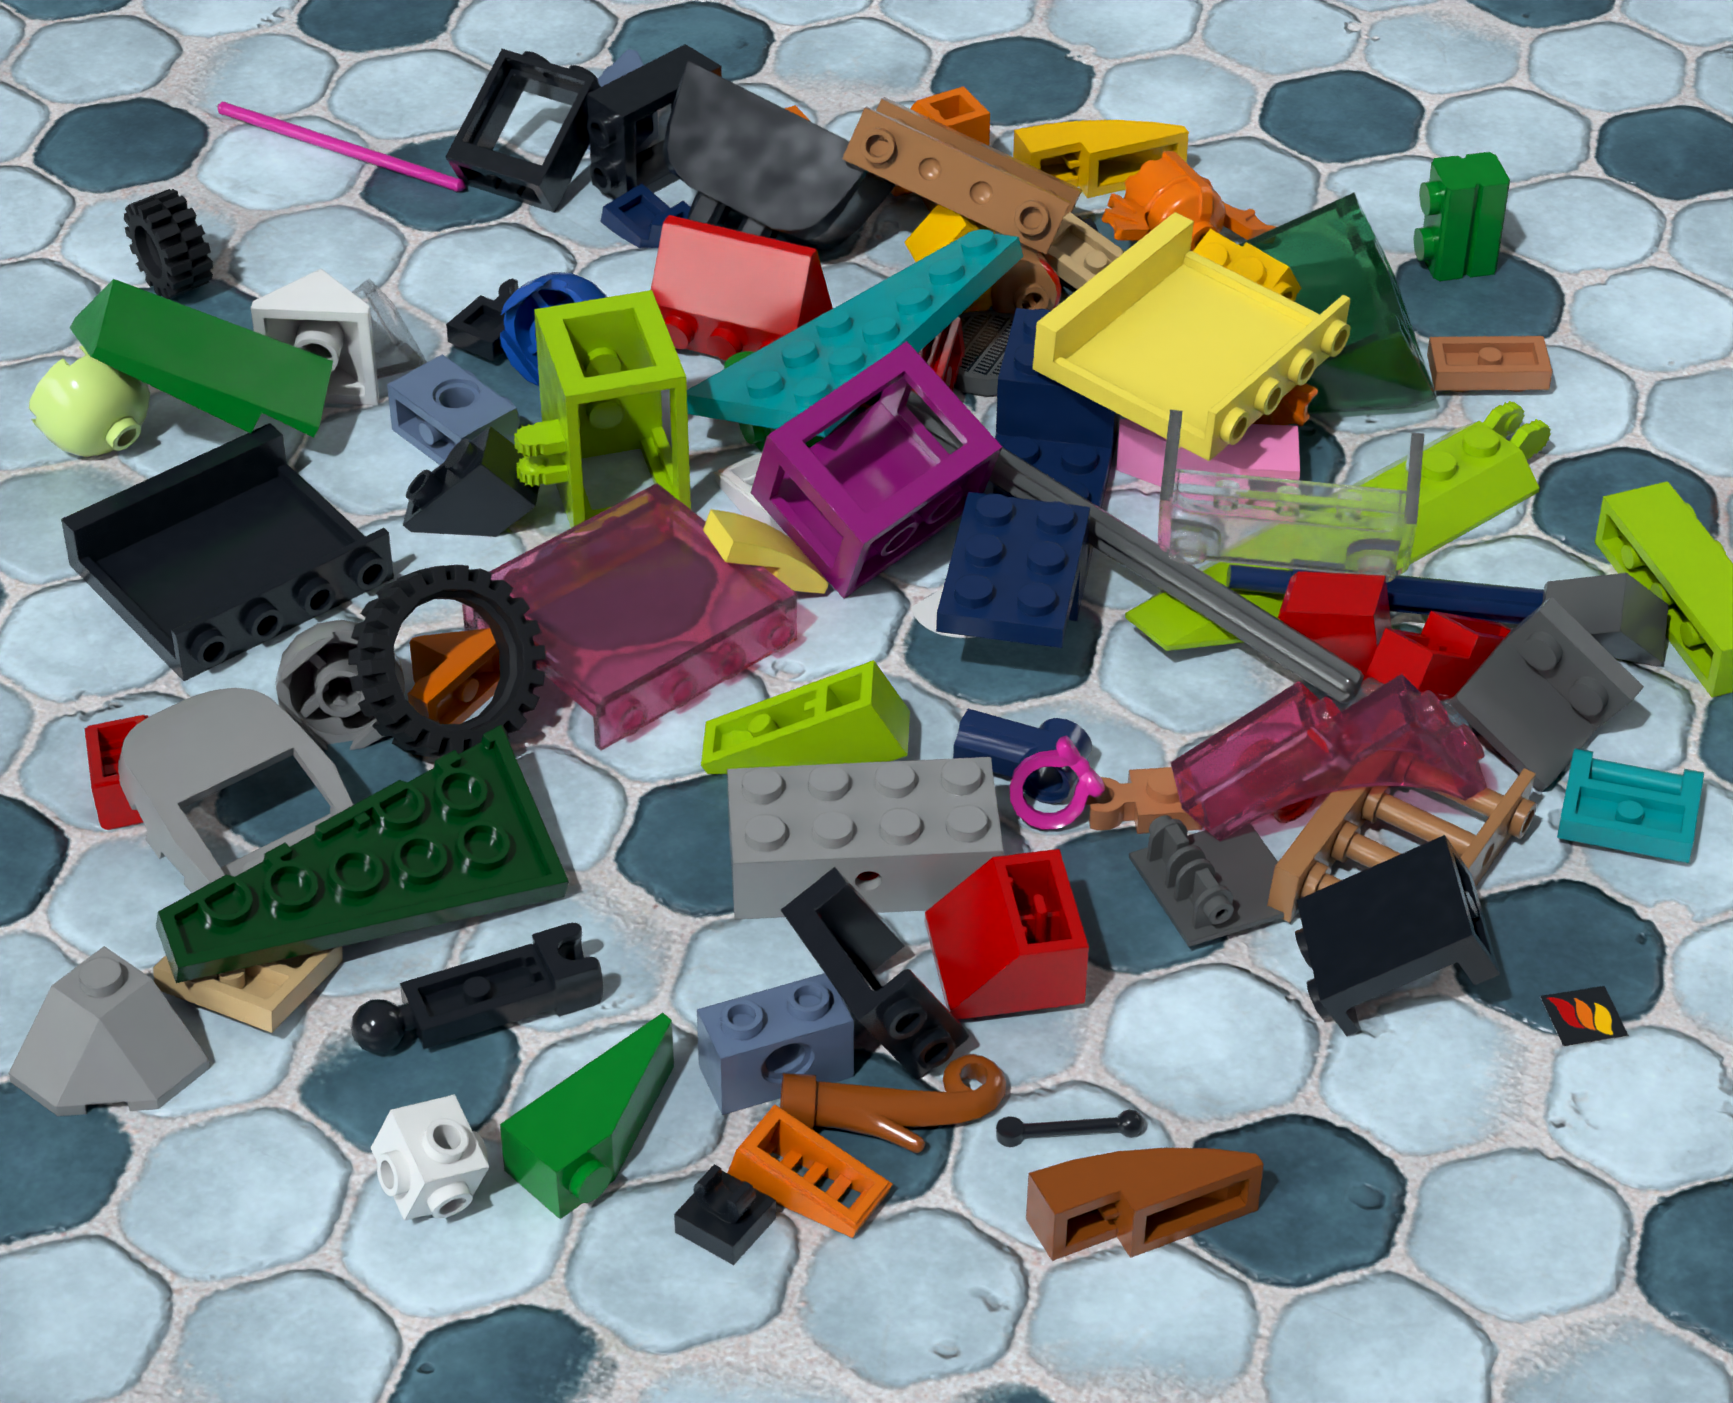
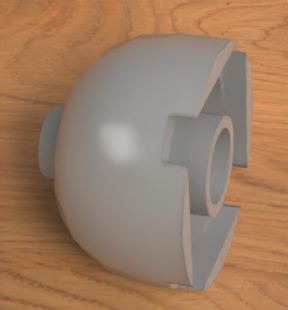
M335 620L317 623L294 638L283 652L275 684L279 706L324 750H328L327 744L353 741L350 750L361 749L384 737L372 727L377 719L374 716H364L358 705L359 702L365 699L362 691L352 690L350 677L357 676L358 671L357 665H348L349 650L355 649L358 646V641L351 638L354 626L358 624L356 622ZM394 653L395 675L404 694L403 670L400 660Z

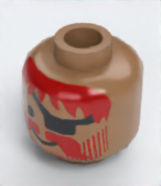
M1021 245L1023 258L991 286V307L999 313L1015 314L1016 308H1029L1031 310L1047 309L1052 311L1058 306L1062 290L1059 276L1041 252L1027 245Z

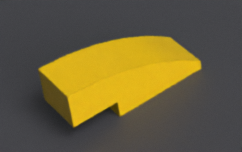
M1082 120L1043 124L1014 130L1013 157L1079 187L1086 198L1126 190L1124 183L1127 178L1137 174L1141 169V165L1145 162L1159 160L1164 151H1175L1187 162L1189 131L1185 126L1129 120Z

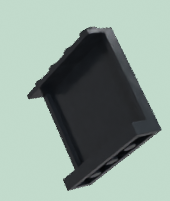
M271 423L253 430L251 434L247 433L61 519L69 565L183 681L394 579L389 532L382 528L364 536L287 464L283 434Z

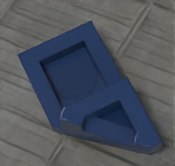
M640 184L603 206L600 222L619 237L638 248H658L663 222L668 215L687 219L691 207L685 201H681L670 208L645 185Z

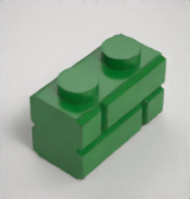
M1483 152L1466 154L1465 158H1461L1458 155L1434 158L1431 163L1429 182H1422L1419 190L1420 206L1425 215L1423 227L1415 229L1413 243L1417 259L1425 262L1433 279L1447 281L1463 279V275H1468L1469 277L1494 275L1495 271H1497L1510 179L1496 154Z

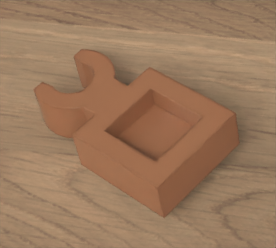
M1193 766L1129 770L1128 783L1122 784L1114 779L1101 777L1105 785V791L1099 797H1093L1089 794L1085 804L1090 805L1089 826L1090 829L1110 830L1118 827L1123 821H1134L1137 834L1150 833V824L1156 818L1163 815L1181 820L1186 826L1187 831L1202 830L1203 808Z

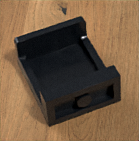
M1445 835L1296 900L1303 928L1295 931V937L1304 960L1313 969L1314 978L1307 981L1309 996L1321 1018L1325 1019L1332 1016L1347 1037L1360 1031L1355 1006L1458 962L1474 985L1500 975L1472 874Z
M836 867L832 868L781 909L783 915L857 1020L916 1080L930 1069L945 1063L951 1057L954 1050L967 1041L969 1034L962 1024L910 969L903 970L886 985H882L873 971L905 945L888 923Z

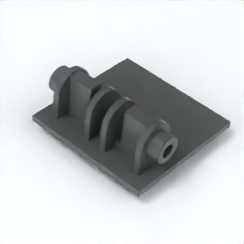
M1163 815L1156 818L1149 826L1148 847L1129 853V859L1188 947L1284 918L1283 912L1267 906L1274 869L1278 861L1247 818L1187 835V828L1181 820Z

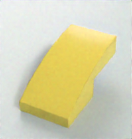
M710 509L703 531L726 563L755 565L772 589L825 594L829 583L791 538L768 524L732 512Z

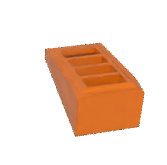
M775 1104L737 1148L727 1172L742 1182L750 1183L753 1188L775 1199L777 1204L851 1238L856 1235L889 1193L893 1183ZM773 1152L784 1158L779 1162L770 1155ZM797 1164L809 1169L803 1177L793 1171ZM822 1176L834 1181L826 1192L815 1186ZM848 1188L861 1193L850 1208H847L838 1201Z

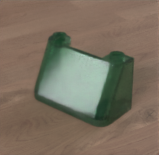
M1355 192L1238 244L1243 247L1247 242L1289 266L1302 288L1297 294L1295 302L1318 314L1325 311L1342 295L1351 298L1347 317V324L1350 325L1351 330L1345 347L1337 356H1329L1321 363L1306 382V384L1318 390V394L1308 404V414L1416 408L1436 399V394L1398 282Z

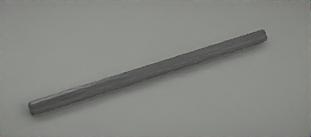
M911 390L906 407L949 454L962 447L963 444L923 399ZM882 391L865 403L872 406L878 402ZM1002 447L989 478L991 483L1015 498L1047 502L1059 501L1071 505L1090 507L1089 545L1336 701L1348 703L1354 696L1358 695L1364 678L1361 670Z

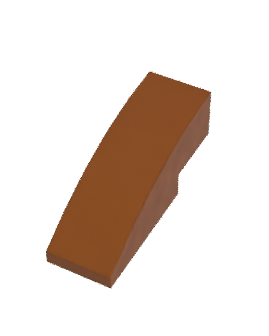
M1152 1148L1117 1151L1074 1159L1028 1173L1026 1220L1052 1261L1116 1237L1129 1257L1132 1258L1258 1211L1264 1164L1255 1153L1212 1148Z

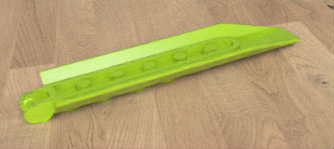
M1505 402L1503 406L1499 405L1492 409L1484 422L1477 421L1452 430L1198 569L1225 586L1230 564L1289 570L1291 564L1394 574L1539 493L1538 483L1527 460L1533 454L1537 455L1546 446L1547 441L1550 440L1551 429L1547 424L1537 419L1531 421L1530 424L1526 423L1520 427L1525 411L1515 402ZM1514 432L1515 434L1510 439V441H1508L1506 437L1508 435L1511 436V434ZM1233 590L1274 617H1278L1285 595ZM1160 591L1125 613L1127 620L1166 651L1244 643L1164 591Z

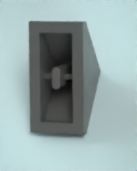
M1628 573L1548 581L1544 585L1542 604L1552 596L1614 658L1658 667L1663 663L1669 605Z

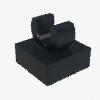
M714 1164L694 1185V1193L674 1214L675 1233L734 1266L776 1219V1200L753 1188L750 1183L742 1182L722 1171L721 1167Z

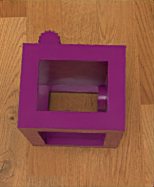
M906 341L767 435L751 494L844 599L961 517L968 492L984 493L1002 446ZM912 388L963 444L962 447L949 454L906 407ZM882 391L878 402L812 447L808 448L806 446V442Z

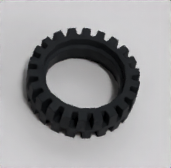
M456 564L420 569L385 585L376 593L378 598L369 601L360 613L366 618L363 622L354 626L351 638L358 641V646L355 649L349 650L348 665H357L358 671L357 676L350 677L352 690L362 691L365 699L359 702L358 705L364 716H374L377 719L372 727L381 736H392L394 738L392 744L402 750H415L416 755L439 758L453 750L460 754L480 743L483 734L499 725H502L507 739H510L508 734L519 731L528 721L523 714L535 710L540 697L533 694L534 688L544 686L546 674L544 671L537 670V662L545 660L546 653L545 645L535 646L533 636L542 632L537 620H526L524 614L531 608L524 598H512L510 593L514 588L504 580H491L493 573L481 568L469 569L468 565ZM434 599L456 600L473 608L489 625L499 649L500 679L492 701L477 717L461 724H440L420 715L405 699L395 675L394 643L402 622L417 606Z

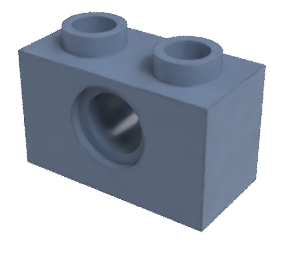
M443 354L387 384L392 430L439 465L446 461L451 450L461 440L467 438L471 441L489 426L493 427L515 445L514 433H517L520 425L517 407L508 398L498 395L480 382L472 372L462 369Z
M825 973L697 1009L699 1067L722 1115L781 1098L783 1073L816 1075V1081L833 1083L854 1077V1020L842 997Z

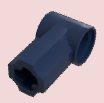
M968 708L960 721L954 743L953 759L991 757L993 772L1012 777L1015 768L1025 758L1038 752L1057 750L1056 743L1060 737L1067 735L1081 756L1087 760L1092 751V743L1083 728L1067 719H1048L1037 728ZM1069 766L1041 767L1033 771L1026 778L1023 792L1041 803H1059L1068 797L1078 776Z

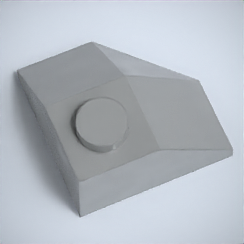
M103 946L51 986L9 1071V1077L12 1084L55 1115L71 1116L87 1114V1105L128 1102L129 1111L159 1109L209 1070L210 1064L206 1054L153 979Z

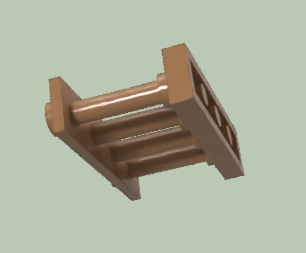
M885 97L881 98L876 111L867 106L864 108L842 158L1003 235L1017 236L1020 243L1044 254L1048 253L1063 218L1069 212H1073L1082 192V189Z
M1394 709L1276 864L1267 906L1283 912L1284 918L1281 919L1290 923L1296 915L1295 912L1298 908L1296 900L1341 881L1330 875L1331 866L1336 860L1345 863L1348 859H1352L1370 868L1400 855L1401 853L1361 835L1363 823L1366 820L1375 823L1378 818L1428 842L1445 835L1471 872L1476 887L1511 836L1521 839L1528 830L1537 809V803L1529 800L1536 773L1524 768L1505 795L1493 791L1418 756L1419 749L1412 746L1418 719ZM1406 780H1409L1489 818L1477 835L1390 795V787L1395 781L1403 784Z

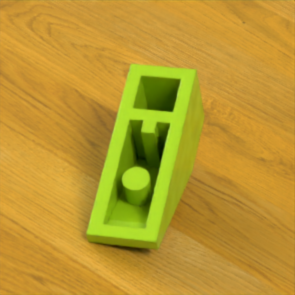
M873 660L706 721L701 767L707 774H727V769L894 761L908 756L910 710Z

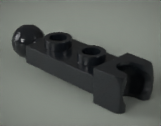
M567 923L534 933L532 935L533 944L524 945L401 982L400 989L403 1004L397 1006L395 1003L384 999H371L359 1006L354 1013L351 1022V1033L355 1042L363 1050L372 1053H387L399 1045L405 1032L412 1030L416 1031L423 1049L553 1009L557 1016H563L595 1006L601 1002L603 997V978L600 962L595 957L584 958L581 943L582 927L578 923Z

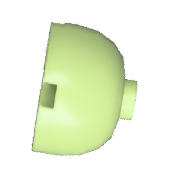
M80 346L79 348L86 354L85 356L79 358L71 365L62 358L50 368L37 384L29 401V409L36 416V419L31 420L49 441L61 450L69 453L91 457L107 454L114 450H124L132 445L141 433V426L149 408V386L90 357L85 348Z

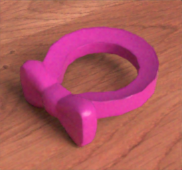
M1067 735L1058 739L1056 743L1057 750L1033 754L1025 758L1014 770L1010 781V802L1016 814L1028 825L1043 830L1062 828L1072 823L1083 812L1089 794L1093 797H1099L1105 791V785L1101 777L1090 767L1088 760L1081 756ZM1041 767H1071L1079 780L1071 802L1064 809L1055 813H1044L1035 810L1027 803L1023 795V785L1026 778L1033 771Z

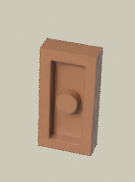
M1544 336L1429 337L1427 357L1434 391L1509 390L1521 392L1525 390H1549L1552 368Z

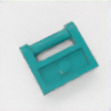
M1574 748L1557 838L1689 863L1695 836L1704 772L1684 769L1683 775L1595 759L1592 758L1593 751Z

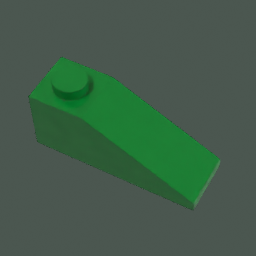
M662 1012L500 1124L504 1171L559 1219L566 1216L582 1203H589L597 1199L606 1190L608 1185L615 1181L674 1068L672 1020Z

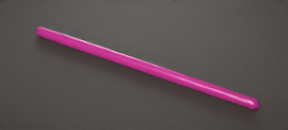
M224 101L217 105L219 114L456 192L466 188L462 179Z

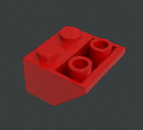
M1060 849L992 857L925 912V925L946 1007L957 1020L1085 1003L1089 946Z

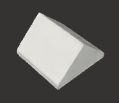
M323 269L314 271L252 302L251 314L255 332L333 361L325 403L378 406L379 389L370 306Z

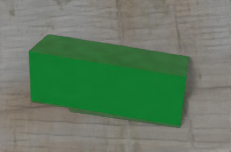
M113 279L74 318L70 326L71 331L90 357L250 434L262 413L313 438L320 427L333 365L332 360Z

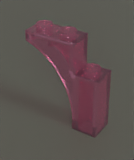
M1402 674L1342 712L1330 698L1324 697L1319 699L1302 682L1298 681L1170 762L1182 809L1218 841H1222L1244 826L1282 807L1334 791L1372 786H1407L1449 794L1466 801L1487 788L1479 764V760L1483 759L1485 755L1475 734L1465 724L1456 727L1449 720L1444 706L1432 691L1426 690L1421 693Z

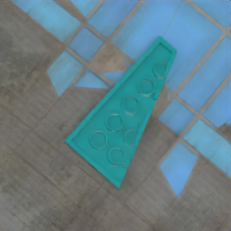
M987 229L975 230L965 234L961 238L687 390L688 414L778 429L906 341L917 353L921 351L1023 258L1019 237L994 234L991 230ZM852 412L816 436L826 437Z

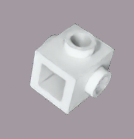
M455 1094L390 1110L371 1146L377 1161V1174L381 1187L388 1196L394 1197L404 1221L432 1214L434 1218H446L462 1211L472 1202L474 1193L489 1169L485 1143L477 1132L472 1131Z

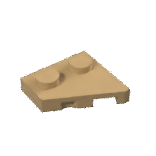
M342 946L179 983L175 982L165 955L153 967L154 982L160 991L272 1033L342 962Z

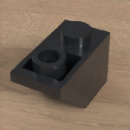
M489 426L473 440L470 441L466 438L456 444L447 456L446 461L432 472L426 469L414 478L406 491V498L409 501L403 526L410 532L496 537L536 507L540 486L534 485L531 487V485H525V483L520 482V479L517 478L516 463H519V459L524 458L523 454L518 453L512 442Z

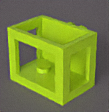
M648 290L534 309L542 422L521 426L522 428L517 429V433H514L515 449L524 456V458L519 459V463H516L517 478L520 479V482L525 483V485H531V487L534 485L540 486V484H556L574 538L691 518L686 374L653 291ZM670 389L672 450L662 425L661 390ZM641 448L659 498L592 510L583 486L582 459Z

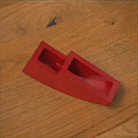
M1430 611L1421 634L1385 628L1366 675L1414 701L1449 700L1454 697L1512 629L1499 622Z

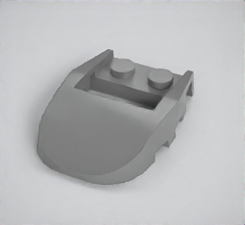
M225 688L208 691L192 696L151 715L137 724L128 733L124 740L118 763L120 785L131 809L138 810L147 829L146 841L159 859L166 856L184 876V885L191 893L226 874L234 877L261 863L264 859V853L284 842L289 847L314 834L316 825L353 805L335 764L315 741L274 700L263 693L251 689ZM293 755L330 805V814L220 867L197 830L182 811V808Z

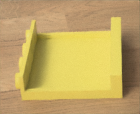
M1174 212L1037 322L1032 369L1203 459L1211 461L1229 444H1237L1246 433L1247 428L1263 414H1271L1281 399L1296 385H1304L1310 379L1314 370L1329 356L1335 357L1343 350L1351 330L1350 325L1347 324L1351 298L1342 295L1325 311L1318 314L1191 251L1194 221Z

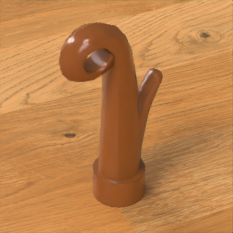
M976 1054L961 1056L948 1064L943 1075L945 1092L816 1081V1075L783 1073L780 1108L812 1130L814 1126L838 1128L877 1137L913 1153H920L925 1147L924 1140L921 1136L906 1128L958 1124L981 1118L997 1108L1005 1096L1007 1083L1004 1073L994 1061ZM965 1079H976L983 1085L976 1090H972L962 1081Z

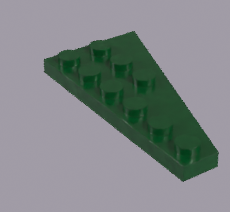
M499 725L483 734L482 741L460 754L455 750L435 760L433 769L411 781L398 780L315 826L314 834L289 847L284 842L264 853V859L261 863L234 877L226 874L158 911L156 929L175 982L179 983L565 897L569 881L502 725Z

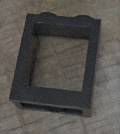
M684 44L588 93L587 129L590 139V176L592 185L601 192L616 199L640 184L645 185L650 191L655 193L678 181L679 178L668 170L664 161V140L635 155L634 123L671 104L672 110L688 61L722 77L721 65Z
M501 49L446 155V159L457 177L462 179L465 185L555 213L590 144L587 129V94L601 87L598 78L591 71L581 66L571 65L569 68L550 63L547 59L534 52L525 51L523 54ZM523 91L572 106L542 166L493 151Z

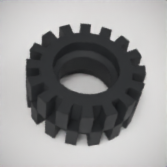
M168 189L126 206L125 210L127 213H124V221L128 225L125 227L126 236L132 241V244L129 245L132 254H136L139 260L136 264L140 272L144 271L146 273L145 281L150 287L154 286V291L158 296L170 299L210 283L209 280H212L213 277L210 271L213 269V261L207 256L208 253H211L209 243L204 242L202 237L205 234L202 225H197L195 221L197 215L193 208L187 209V200L183 195L179 196L178 191Z

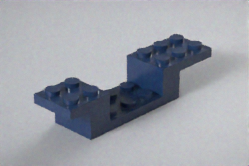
M1016 308L998 376L995 439L1005 449L1102 509L1119 433L1120 415L1032 369L1036 325L1051 310ZM988 481L984 493L968 492L937 610L936 632L1062 648L1068 620H1078L1093 552V546L1088 544L1090 507L1071 505L1059 501L1047 502L1015 498L990 481Z

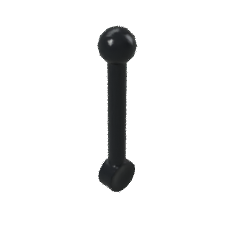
M1131 1109L1122 1111L1118 1117L1023 1124L1019 1118L1008 1116L998 1121L996 1125V1138L1005 1147H1015L1021 1144L1024 1138L1115 1131H1119L1126 1137H1134L1142 1132L1144 1120L1139 1112Z

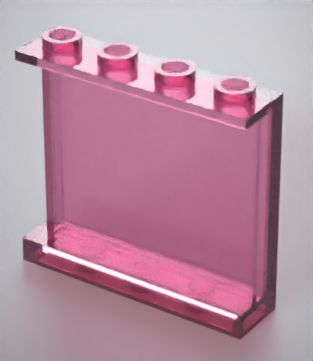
M658 483L489 571L493 573L491 580L506 581L514 588L510 596L512 598L523 597L531 608L524 616L526 620H537L542 633L533 636L535 646L545 645L546 659L537 662V669L546 672L545 676L593 716L595 746L600 751L627 736L635 734L640 728L670 711L686 705L693 698L725 680L732 679L739 672L769 655L783 650L787 645L797 640V593L763 566L726 563L703 531L706 521ZM462 604L464 631L490 628L473 608Z

